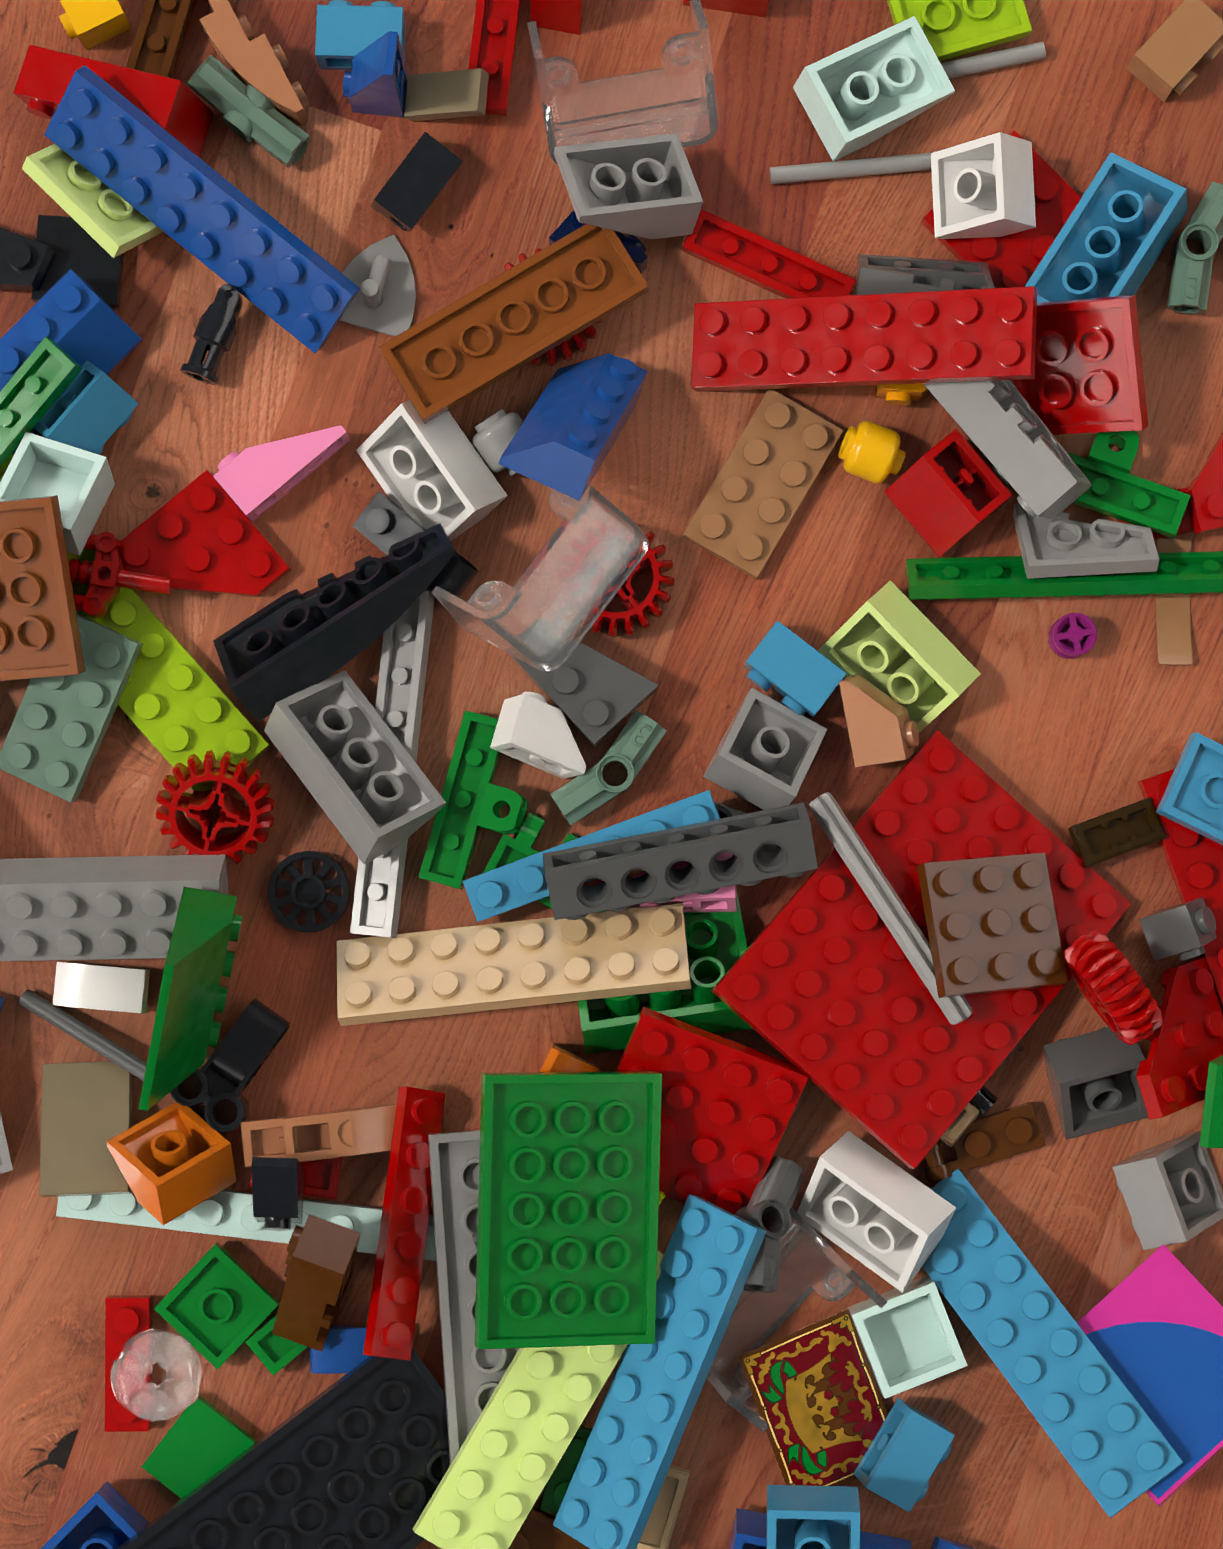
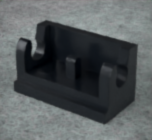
M424 132L375 197L371 207L400 229L411 231L463 161L427 132Z

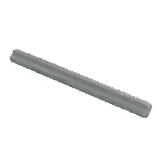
M826 792L811 801L809 804L810 811L948 1021L955 1025L967 1019L973 1013V1010L964 996L938 998L930 943L832 794Z

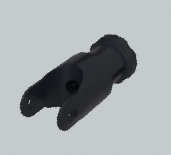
M231 284L221 286L214 302L200 317L193 335L196 342L188 363L182 364L180 369L183 374L206 384H217L219 378L216 376V372L224 352L230 350L236 335L235 314L240 301L239 293L235 286ZM207 351H209L205 363L203 364Z

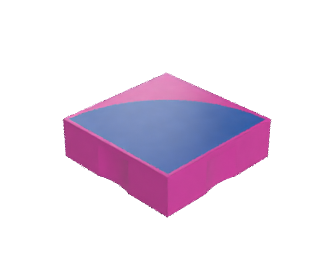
M1164 1244L1077 1322L1184 1462V1464L1146 1492L1159 1508L1202 1470L1210 1458L1223 1447V1307Z

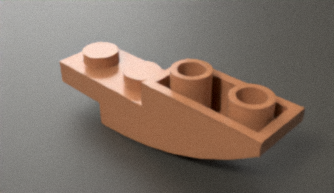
M207 0L213 12L199 20L209 41L227 68L245 85H251L266 96L276 106L277 111L287 119L300 126L307 123L308 119L303 108L310 105L298 81L290 84L284 71L291 67L280 45L277 44L271 47L265 33L256 37L244 14L236 17L230 4L237 0Z
M397 1104L241 1122L245 1167L252 1166V1157L297 1158L299 1162L390 1151Z

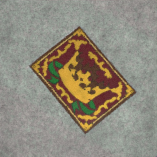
M849 1309L738 1356L785 1484L842 1486L857 1479L853 1473L888 1414Z

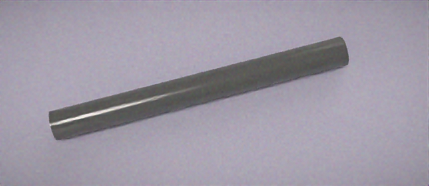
M28 989L22 994L19 1000L20 1005L144 1081L147 1062Z

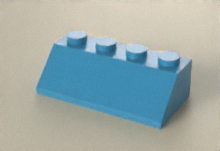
M1111 152L1025 287L1034 286L1038 290L1037 303L1135 295L1188 212L1187 189Z

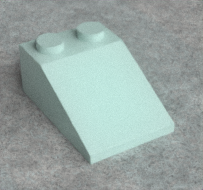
M915 16L806 66L793 86L832 161H836L871 144L955 92Z

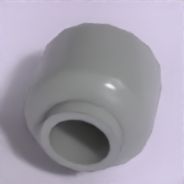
M501 409L474 427L478 433L473 437V446L493 473H499L505 469L510 476L517 473L498 464L502 454L524 422L522 417L516 412L506 414L504 409Z

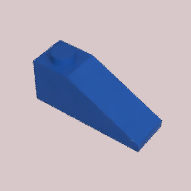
M388 31L359 52L353 58L352 71H345L343 97L349 98L353 113L404 117L408 73L398 32Z

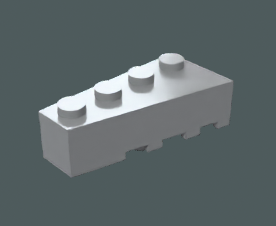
M1011 380L923 383L964 430L974 445L989 459L996 474L1015 489L1019 494L1017 497L1018 502L1032 517L1037 515L1038 517L1054 519L1092 486Z

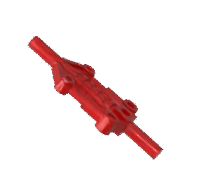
M102 532L98 535L90 534L83 549L96 551L93 565L90 561H83L81 563L78 559H71V561L68 559L71 582L76 583L79 580L80 584H90L86 596L73 594L76 611L86 612L92 618L99 619L106 615L108 605L117 593L120 592V587L165 595L171 594L172 578L124 570L119 554L120 543L110 532Z

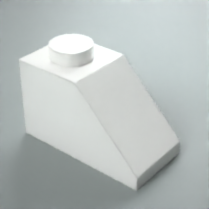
M523 692L521 695L504 700L490 746L491 749L562 779L585 773L586 764L561 709L547 704L548 699L534 692Z

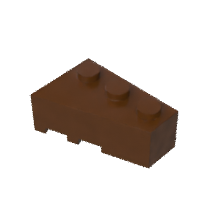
M310 1214L304 1228L296 1225L287 1247V1252L289 1253L285 1262L287 1267L284 1276L287 1278L272 1334L322 1352L354 1271L360 1238L359 1232Z

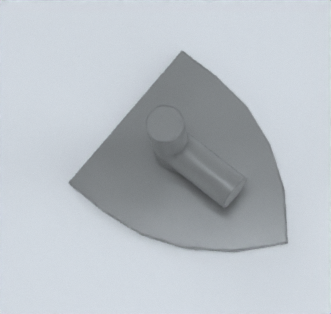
M393 234L370 245L356 256L342 272L360 289L340 321L395 337L411 328L416 304L415 278L407 254Z

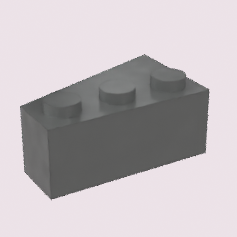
M858 254L854 295L994 288L987 262Z
M536 619L505 648L508 656L558 709L562 710L564 716L594 748L658 690V684L539 619Z

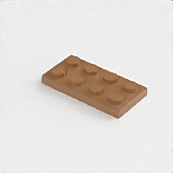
M768 389L682 537L757 580L844 430L777 391Z

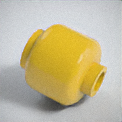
M865 420L857 427H849L842 441L838 458L843 459V467L849 474L879 484L888 477L889 473L893 475L898 474L904 462L906 451L899 449L901 439L896 431Z

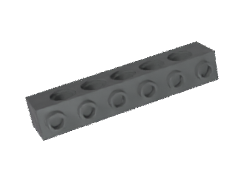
M804 802L543 853L545 877L555 920L563 918L578 920L588 916L589 913L604 910L624 911L635 904L650 901L665 903L675 899L676 896L691 893L711 894L722 887L737 884L752 886L759 884L764 879L778 876L798 877L809 870L818 869L811 822ZM772 843L777 845L770 852L758 851L766 844ZM721 853H733V856L727 860L719 861L715 859ZM678 861L690 862L683 869L671 868ZM641 869L646 871L641 877L632 878L627 876L633 870ZM591 878H599L603 880L600 884L596 886H587L583 884L585 881Z

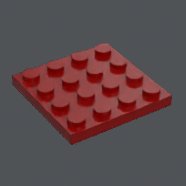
M643 1007L615 1072L657 1071L662 1074L659 1192H663L666 1195L665 1197L684 1204L689 1194L699 1196L735 1215L740 1208L748 1205L757 1184L763 1179L809 1076L792 1063Z

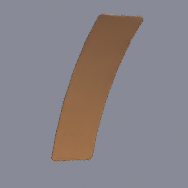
M1158 539L1157 552H1191V540ZM1156 594L1158 663L1161 665H1191L1193 663L1190 594Z

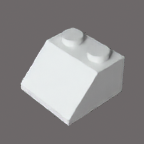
M999 132L931 153L935 238L1002 237L1036 227L1032 142Z

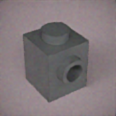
M1203 897L1155 911L1139 919L1154 961L1178 954L1180 961L1205 953L1203 947L1205 944L1217 939L1215 933L1216 920L1210 908L1205 906Z

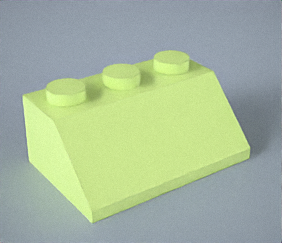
M891 580L876 592L818 650L823 656L847 673L844 678L859 674L908 709L910 721L914 720L916 722L919 733L958 698L981 674Z

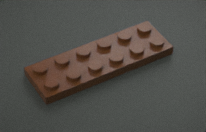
M585 224L378 347L420 418L426 424L647 293L649 286L614 230Z

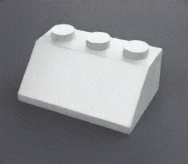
M410 400L401 403L356 450L393 502L425 529L441 523L450 541L484 519L508 496L449 411L424 424Z
M847 1131L820 1156L796 1215L903 1293L942 1239L956 1207L853 1133Z

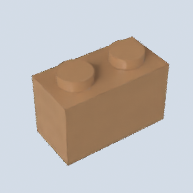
M1184 0L1134 54L1126 69L1163 102L1174 91L1181 96L1198 77L1193 70L1202 61L1209 65L1223 50V41L1221 40L1223 38V20L1201 0Z

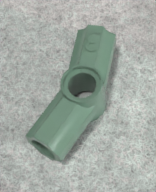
M212 55L207 57L187 82V85L222 115L221 120L234 133L249 143L253 140L286 167L290 168L294 163H297L306 152L311 141L310 136L279 113L276 106L266 96L251 85H245Z
M1211 182L1180 236L1173 243L1171 249L1173 267L1167 309L1175 313L1192 315L1204 314L1206 312L1213 256L1223 237V184ZM1194 239L1200 242L1203 246L1204 254L1196 255L1191 253L1186 246V240Z
M635 710L606 755L597 764L586 770L583 775L577 776L551 793V797L570 826L616 796L625 793L632 786L633 781L667 730L648 716ZM619 763L626 768L628 777L622 785L611 786L604 781L602 772L607 765Z

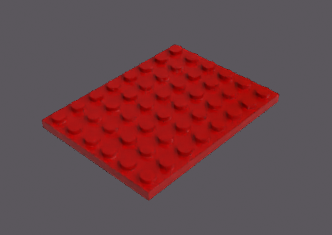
M938 730L928 737L853 825V828L928 942L929 937L917 866L923 863L1045 852L1062 953L1071 946L1074 940L1083 934L1086 935L1096 930L1106 935L1131 905L1127 899L1091 867L1085 868L1082 859ZM834 847L819 864L818 869L813 871L711 991L794 1066L808 1075L813 1083L909 1169H915L1066 984L965 995L964 997L972 1007L973 1013L964 1021L952 1025ZM1065 966L1068 982L1072 976L1069 974V970Z

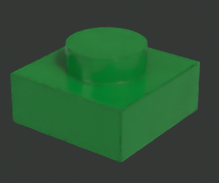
M277 1315L245 1341L273 1376L307 1348V1346L272 1334Z

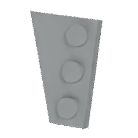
M1014 504L1012 517L1027 579L1157 571L1159 556L1151 528L1103 519H1097L1090 524L1069 520V513L1063 512L1054 519L1038 517L1037 515L1032 517L1021 505Z

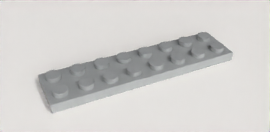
M480 1130L428 1134L450 1465L519 1348L478 1350L475 1346L477 1248L471 1235L477 1232Z

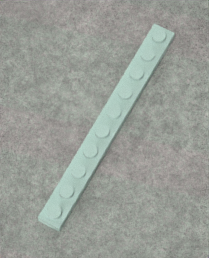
M131 1190V1194L58 1197L56 1216L289 1244L296 1225L304 1228L310 1214L359 1232L360 1238L357 1252L377 1254L383 1208L304 1199L302 1224L291 1223V1230L274 1231L264 1229V1222H257L253 1217L252 1193L222 1190L163 1226L138 1203ZM430 1214L424 1260L436 1261L433 1214Z

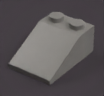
M677 133L555 147L554 155L578 222L647 239L692 235L703 199Z

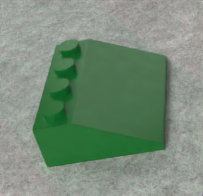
M185 886L183 888L164 966L138 1108L140 1110L148 1111L204 1064L208 1046L217 1047L221 1022L214 1021L213 1017L214 1012L223 1013L228 987L220 986L221 976L228 978L231 976L235 951L227 950L228 941H238L242 915L234 914L237 896Z
M738 894L737 912L684 913L691 989L578 1001L586 1054L625 1049L643 1007L714 1034L753 1029L711 991L747 950Z

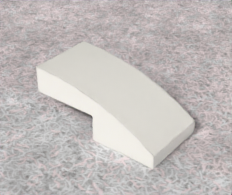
M57 962L53 1005L146 1013L150 970Z

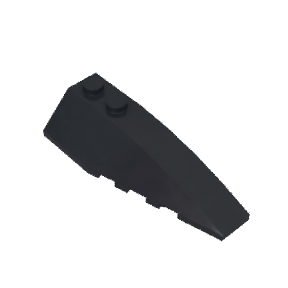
M441 523L391 545L389 554L380 559L372 558L369 555L356 561L355 570L336 578L333 573L319 578L318 587L301 594L298 589L282 595L213 640L230 690L258 722L272 713L276 702L320 683L365 650L395 623L429 587L456 553Z

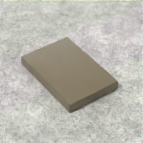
M112 1061L43 1064L40 1153L41 1197L131 1194L127 1181L107 1147V1141L132 1127L133 1075Z

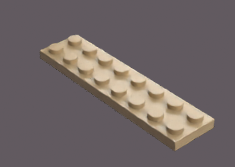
M683 903L632 908L618 912L589 913L588 916L578 920H568L566 918L555 920L554 917L403 933L397 934L396 938L375 936L337 941V1014L341 1026L691 989Z

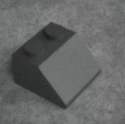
M1104 1027L1094 1032L1043 1045L1046 1073L1066 1140L1148 1118L1136 1078L1139 1063L1145 1060L1138 1043L1134 1045L1125 1044L1108 1027Z

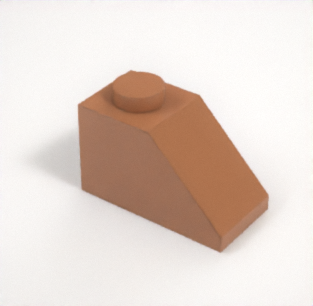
M859 674L850 675L839 682L855 767L902 761L908 759L916 752L915 747L919 745V732L916 722L914 720L910 721L908 709Z

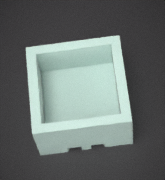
M25 432L0 481V501L58 495L66 551L80 555L115 482L107 457Z
M928 1275L912 1281L903 1293L894 1288L847 1307L879 1390L885 1399L968 1366L935 1282Z

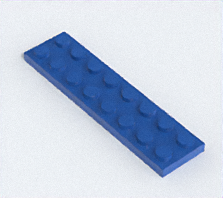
M86 65L75 71L44 135L224 281L235 286L240 294L312 352L317 353L328 340L360 287Z

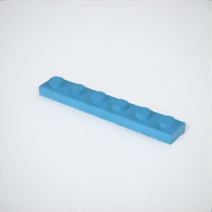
M707 790L463 880L462 882L476 920L479 922L550 896L544 871L543 853L720 819L711 792ZM596 878L588 879V880L585 881V882L591 881V880L596 879Z

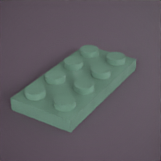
M78 613L76 615L85 672L77 675L31 678L0 751L1 770L70 803L77 802L143 646V643Z

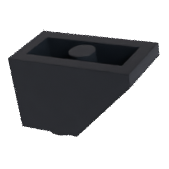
M252 1157L253 1217L257 1222H264V1229L289 1231L291 1230V1223L302 1224L305 1169L297 1158Z

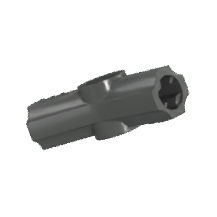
M779 1156L772 1157L763 1179L757 1184L748 1205L740 1208L735 1214L767 1231L743 1290L765 1293L778 1291L781 1238L786 1236L790 1230L791 1215L789 1211L804 1180L803 1168L793 1160L783 1159Z

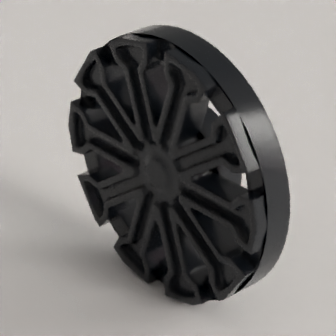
M303 851L288 856L278 864L269 880L268 900L273 913L284 925L300 932H318L329 928L344 914L350 899L349 880L345 871L333 858L320 852ZM300 859L304 861V875L295 867V862ZM318 859L323 864L316 875H314L313 861ZM330 869H334L337 872L336 878L323 882ZM287 870L295 881L292 883L282 880L280 874ZM339 885L342 886L343 890L340 896L326 892V890ZM278 888L291 891V894L278 898L276 897V890ZM323 901L335 903L339 908L335 913H331ZM294 902L295 906L289 915H284L281 911L282 907ZM315 908L324 917V922L321 924L315 923ZM305 909L306 923L304 925L298 924L296 919L302 910Z

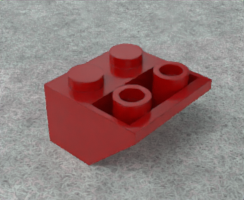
M954 429L925 453L884 491L887 498L938 558L1004 505L1012 496L1010 491L957 429Z

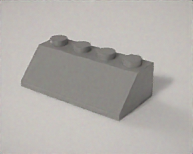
M342 671L275 703L264 732L363 864L398 847L445 806V800L346 671Z

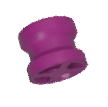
M1069 613L1062 616L1051 626L1048 633V643L1051 650L1057 656L1064 659H1075L1087 653L1094 646L1097 639V630L1094 622L1088 616L1081 613Z

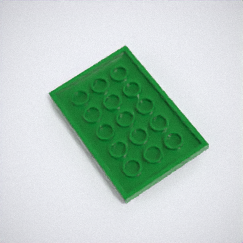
M657 1071L481 1073L475 1346L478 1350L655 1344L661 1073Z

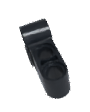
M256 998L253 999L205 1065L193 1072V1074L201 1079V1093L196 1098L187 1096L182 1090L181 1082L170 1092L171 1097L183 1106L205 1103L206 1121L213 1129L219 1132H228L241 1127V1122L246 1121L249 1116V1104L242 1093L283 1038L291 1023ZM223 1099L233 1101L238 1108V1116L233 1123H225L217 1115V1106Z

